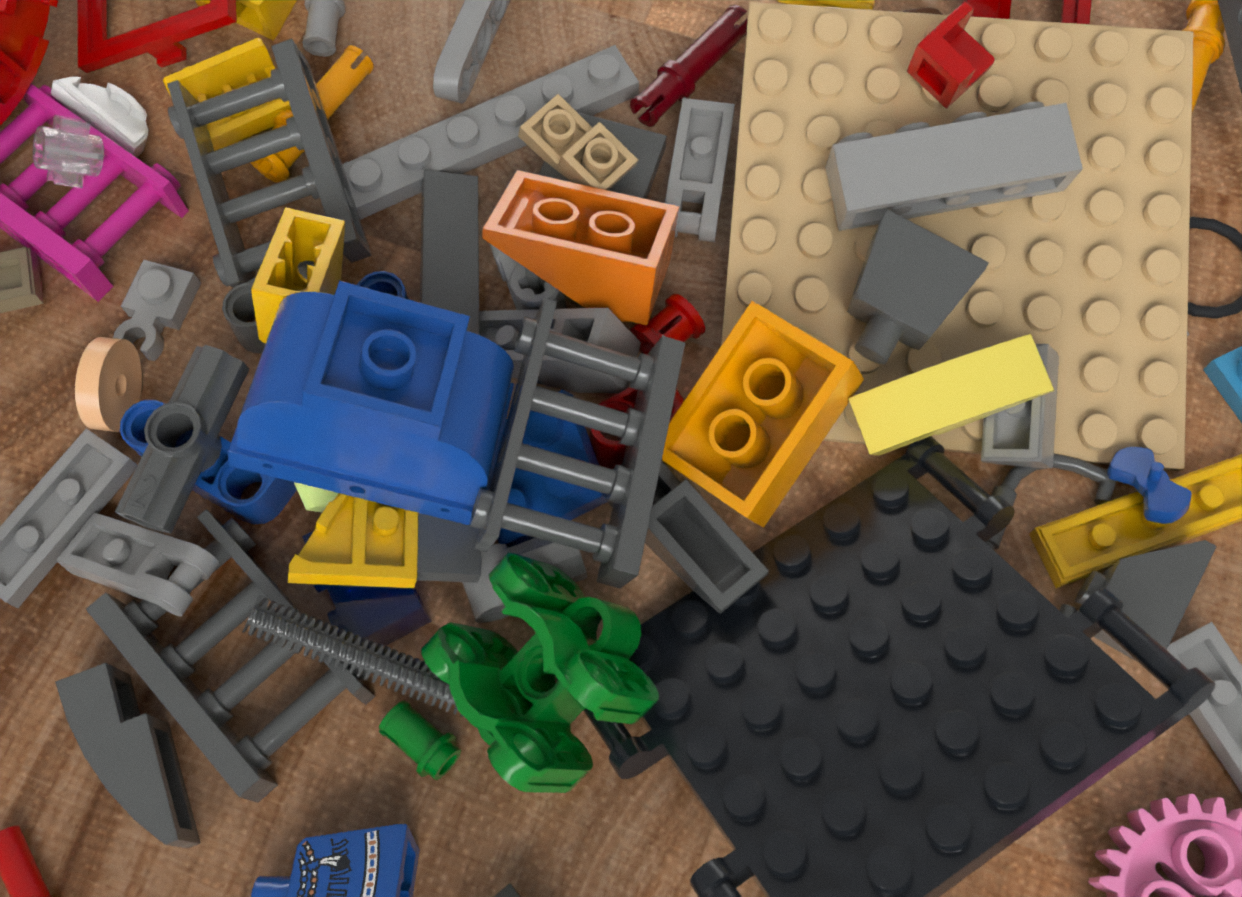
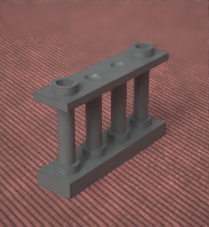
M292 39L271 46L278 68L271 70V77L205 101L198 102L178 80L167 83L174 106L168 107V115L178 136L185 140L219 252L213 256L214 266L220 280L226 287L231 286L234 288L253 279L252 272L260 269L271 243L269 241L245 250L237 222L310 195L315 200L320 198L325 212L324 216L345 221L343 255L351 263L372 256L310 65ZM281 98L283 102L289 101L293 117L286 119L287 125L214 151L206 124ZM294 146L299 151L305 150L309 166L302 168L303 174L240 197L229 199L222 172Z
M545 298L534 319L524 317L517 336L514 352L523 354L524 357L490 489H479L472 509L469 526L479 528L474 549L487 552L499 537L501 528L593 553V560L601 562L596 582L622 588L639 574L685 342L662 335L648 355L640 353L638 358L559 334L550 331L557 302ZM547 355L630 381V387L638 390L634 409L628 408L625 413L536 386L543 356ZM530 410L618 436V443L626 445L622 465L616 464L613 469H609L522 443ZM518 468L605 493L606 501L613 502L609 524L603 523L600 528L508 503L515 469Z
M206 509L197 518L215 537V540L204 548L219 561V565L214 572L232 557L250 577L252 582L180 644L175 646L170 643L164 648L152 634L159 627L157 620L167 612L157 604L145 600L138 602L133 599L126 605L105 592L88 606L86 611L238 797L259 803L278 786L265 770L273 763L270 758L273 753L346 688L365 705L375 696L363 683L366 674L365 670L360 677H357L359 668L356 667L351 675L349 674L351 665H348L347 669L343 672L342 666L344 662H341L336 669L334 668L336 659H333L328 666L329 670L253 738L247 734L240 740L226 723L234 716L231 710L296 653L297 644L289 651L290 641L283 648L280 647L282 638L275 645L271 641L215 691L208 688L201 693L189 678L196 671L193 665L249 617L259 595L261 596L260 603L264 598H268L270 601L277 603L276 608L279 604L285 606L284 611L287 607L292 608V614L298 609L248 553L256 543L233 518L222 524ZM200 579L199 582H198V583L196 584V586L194 587V589H195L199 584H201L205 579ZM328 656L323 660L325 664L327 663Z

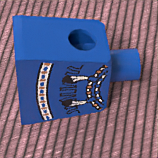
M394 824L307 837L297 845L291 876H259L254 883L251 897H413L420 850L407 824Z

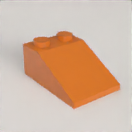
M517 170L484 225L482 239L582 307L609 308L621 322H635L647 325L670 264L680 206Z

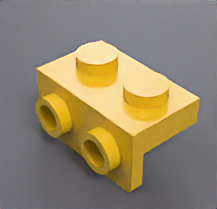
M255 38L163 78V83L170 94L167 83L178 80L198 102H202L271 77V70L276 68L262 39ZM281 98L206 124L214 151L275 126L273 123L274 117L279 112L291 110L289 101L283 102Z

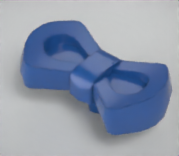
M1126 447L1120 449L1114 455L1107 469L1108 478L1135 487L1143 496L1144 517L1146 520L1169 524L1179 520L1186 514L1191 503V491L1169 480L1170 477L1164 471V465L1160 462H1155L1152 450L1142 447Z

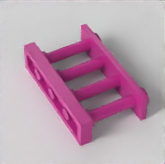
M31 84L23 97L28 107L0 132V164L45 122L63 135L11 184L6 186L2 183L0 185V229L24 247L31 248L37 257L99 302L114 287L99 269L105 263L102 257L157 202L164 205L180 218H183L189 210L177 193V190L181 187L180 183L163 166L155 163L152 167H149L68 110L51 95L52 89L43 84L38 89ZM82 148L100 160L46 214L39 211L33 217L25 211L29 208L26 201ZM119 175L138 187L84 242L77 239L71 245L63 239L66 236L63 229Z

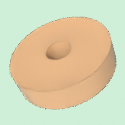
M98 337L87 345L78 364L75 380L77 411L84 425L90 429L120 432V421L124 413L133 404L138 403L142 389L141 361L137 349L129 340Z

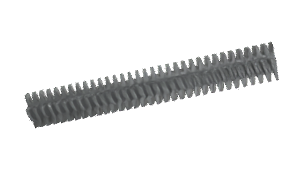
M258 596L242 631L243 633L250 626L248 634L252 636L256 629H258L256 635L258 639L266 632L264 638L266 642L274 635L272 641L274 645L282 638L280 643L282 648L290 641L289 651L297 644L295 651L297 654L305 647L303 654L305 657L313 650L312 660L316 658L318 653H321L320 663L328 656L326 663L328 666L333 659H336L334 665L336 669L341 662H344L342 666L343 672L347 669L348 665H351L349 674L352 675L357 667L359 668L357 677H360L365 670L364 680H368L372 673L374 674L372 683H375L380 676V686L388 679L387 689H390L393 682H396L395 692L403 685V695L408 688H411L410 698H412L415 691H419L416 700L419 701L424 693L426 694L424 703H427L431 696L433 697L431 706H434L439 699V709L447 702L446 711L448 712L451 706L455 705L453 714L457 713L458 709L450 692L449 684L436 676L425 661H421L419 658L413 659L411 655L406 656L404 652L399 653L396 649L391 651L390 647H384L381 643L376 645L375 641L370 640L369 642L366 637H363L361 640V636L358 634L353 637V632L349 631L346 634V630L343 628L338 631L339 628L336 625L330 629L331 624L326 622L323 625V621L320 619L315 623L316 619L313 616L307 620V614L303 613L300 616L298 610H295L292 614V608L287 607L284 611L285 606L283 604H279L276 609L277 603L275 601H271L268 606V598H264L260 603L261 596Z

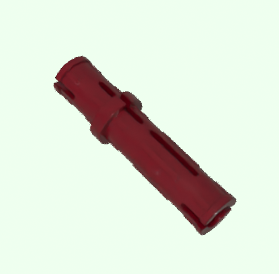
M735 4L730 5L725 10V13L675 61L668 60L657 70V78L630 101V108L633 114H636L642 107H649L637 118L642 124L653 127L678 100L682 101V98L690 97L695 91V83L746 36L748 18L740 25H734L747 12L744 8Z

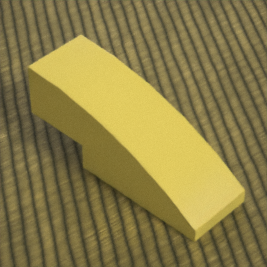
M1031 334L923 369L848 399L869 454L880 456L929 436L941 435L1055 390Z

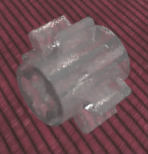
M54 115L53 128L39 126L35 132L33 140L34 165L38 169L48 170L47 180L54 181L56 185L83 188V175L97 177L101 172L104 159L102 138L98 135L89 134L90 123L83 122L80 119Z

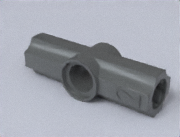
M204 345V347L196 346L169 403L163 404L154 410L147 419L144 431L148 445L115 510L117 514L146 528L161 533H172L200 472H204L213 466L220 456L222 444L219 432L249 371L248 366L243 361L215 347ZM193 430L188 442L175 448L178 438L186 431Z

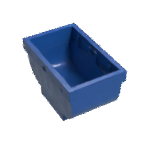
M339 281L335 295L321 292L291 294L281 301L228 450V465L469 525L479 489L489 490L514 387V383H511L514 370L513 361L509 354L493 341L466 331L470 316L343 281Z

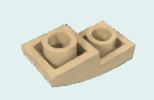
M559 94L553 97L521 125L518 137L545 162L573 183L609 190L638 162V159L601 122L592 127Z

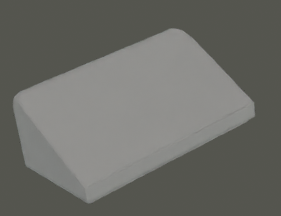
M1036 344V347L1055 391L985 417L983 420L981 461L983 463L1031 468H1053L1059 356L1049 344Z

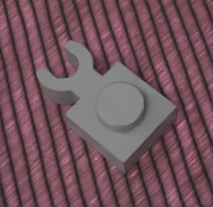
M143 259L121 304V308L132 318L119 325L113 338L126 339L134 343L137 339L145 337L140 351L148 360L155 361L161 355L164 348V340L161 335L164 327L180 330L201 282L193 272Z

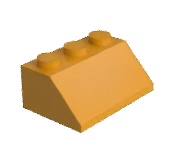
M751 301L670 421L662 460L744 517L764 528L849 403L848 398L854 396L864 378L854 361L754 301Z

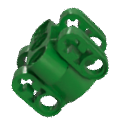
M507 553L488 574L493 590L506 606L502 613L522 618L536 632L518 652L510 642L496 632L450 622L438 629L421 648V653L431 671L442 681L449 684V689L458 711L474 727L478 728L481 738L490 745L487 749L488 758L500 777L509 785L524 792L567 793L593 767L592 757L587 748L571 733V723L579 714L587 708L594 713V718L598 721L634 724L659 700V693L650 678L629 660L638 647L641 638L640 621L634 611L627 606L589 596L585 597L580 587L566 573L549 563L515 553ZM603 620L602 633L597 640L598 625Z

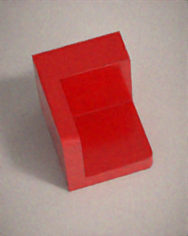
M964 1L918 43L906 71L946 109L992 67L995 61L994 57L964 30L974 11V8L967 1Z

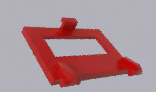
M77 0L78 68L89 73L145 53L155 57L157 65L161 68L187 60V48L179 42L237 22L236 0H210V3L109 39H107V0Z

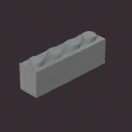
M1042 102L1025 103L1015 107L1009 113L989 117L984 112H973L958 117L950 124L930 127L926 122L912 123L901 127L893 134L873 137L872 134L866 132L855 133L832 145L825 167L839 231L879 224L887 209L905 219L1061 192L1069 186L1083 169L1067 103L1044 107Z

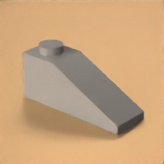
M609 308L555 309L550 331L637 358L641 342ZM539 309L479 311V335L493 341L509 354L514 364L512 378L518 379L524 355L514 352L517 336L524 317L534 319ZM544 355L537 383L578 393H620L628 388L630 381Z

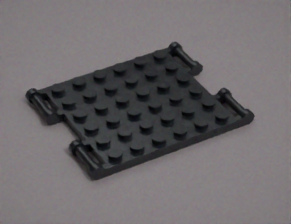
M932 436L912 443L908 447L906 454L752 552L769 572L721 614L695 591H692L641 624L640 642L629 660L650 678L659 693V700L641 717L650 731L641 737H632L623 723L598 721L594 718L593 712L587 708L583 711L610 750L609 762L621 779L633 778L668 756L733 848V851L725 857H717L704 863L692 875L690 885L698 897H742L737 887L751 877L754 878L766 897H940L1198 708L1213 692L1215 682L1196 667L1186 668L1122 611L1123 602L1106 588L1099 589L1091 594L1083 602L1079 610L1067 618L985 543L1006 528L1011 522L1015 512L1014 507L999 495L990 496L944 455V447ZM928 472L974 515L962 522L917 479ZM1103 630L1162 683L1168 691L1157 699L1154 698L1095 644L1091 638Z

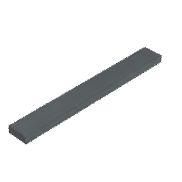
M424 170L421 210L420 303L470 316L466 331L479 335L478 176ZM418 513L417 580L478 583L481 576V550L474 548L479 528Z

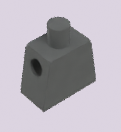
M887 209L873 235L847 310L851 316L867 324L854 347L855 350L863 357L878 364L887 363L898 341L913 349L920 350L985 271L989 262Z

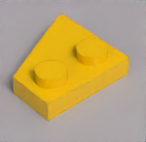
M338 493L336 498L328 503L318 518L314 532L299 555L295 554L289 563L288 583L414 588L417 581L418 513Z

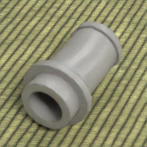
M305 0L304 5L306 10H308V18L302 42L303 48L313 55L331 56L336 50L335 41L338 21L344 16L345 3L343 0Z

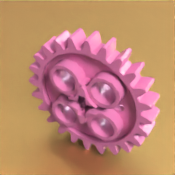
M1187 794L1176 797L1175 806L1167 797L1151 801V814L1143 808L1132 810L1127 813V817L1133 830L1124 826L1110 828L1108 831L1114 843L1119 847V850L1105 849L1098 850L1095 853V857L1110 869L1108 876L1091 877L1088 882L1096 889L1105 892L1106 897H1149L1151 892L1157 893L1160 897H1242V808L1233 809L1226 814L1223 798L1205 799L1200 806L1195 794ZM1190 842L1195 843L1203 852L1205 868L1201 875L1194 872L1187 860V848ZM1158 862L1171 881H1166L1156 872L1155 866Z

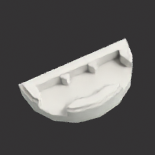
M73 76L53 81L51 95L72 113L136 158L144 151L149 132L146 124L147 114L145 109L132 95L111 83H107L106 88L94 84L80 83V77Z

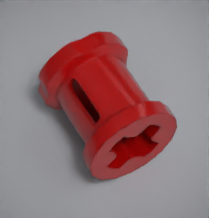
M672 294L665 300L666 307L650 319L647 325L637 323L630 329V332L641 342L639 348L641 353L648 355L662 335L685 342L690 337L697 339L705 333L704 321L687 299L679 294Z

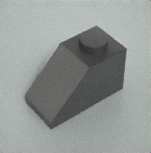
M1202 540L1122 558L1103 573L1094 570L1080 588L1075 602L1082 605L1097 590L1108 589L1123 602L1122 611L1167 650L1217 546ZM1103 630L1093 636L1135 660Z

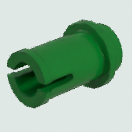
M403 700L386 714L379 725L380 730L378 732L382 736H386L418 765L416 772L419 776L425 777L430 775L435 781L439 780L453 767L461 754V749L455 745L456 736L450 732L443 735L411 707L412 705L407 700Z

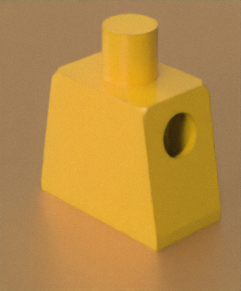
M285 207L251 288L260 341L266 344L279 305L285 297L299 292H321L335 295L342 273L345 234L344 220ZM303 261H313L314 266L307 265L306 279L300 274L298 265Z

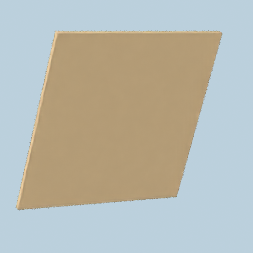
M749 2L721 346L751 301H754L854 361L864 378V381L854 394L855 396L923 369L987 348L988 346L1031 334L1035 344H1049L1059 356L1054 440L1055 454L1078 458L1092 464L1109 465L1114 455L1120 449L1142 447L1152 450L1155 462L1162 463L1164 470H1184L1193 31L970 17L964 30L994 57L995 61L992 67L946 109L906 71L918 43L949 15ZM1029 102H1042L1044 107L1067 103L1083 168L1082 171L1061 192L907 219L984 259L989 264L920 350L913 349L898 341L886 364L875 363L860 355L854 347L867 324L851 316L847 310L870 243L879 224L839 231L825 168L832 145L855 133L866 132L872 134L873 137L893 134L901 127L917 122H926L930 127L950 124L958 117L973 112H984L989 117L1009 113L1015 107ZM850 401L823 441L866 444ZM984 418L941 435H932V437L944 447V451L981 454ZM911 444L903 446L902 448H908Z

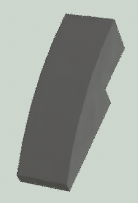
M661 461L645 544L693 591L721 614L763 579L769 571L687 480L681 483ZM609 501V505L613 507V502Z
M103 663L56 681V687L68 724L84 757L107 791L137 823L163 844L182 848H191L201 844L170 725L168 722L147 713L140 715L130 674L107 663Z

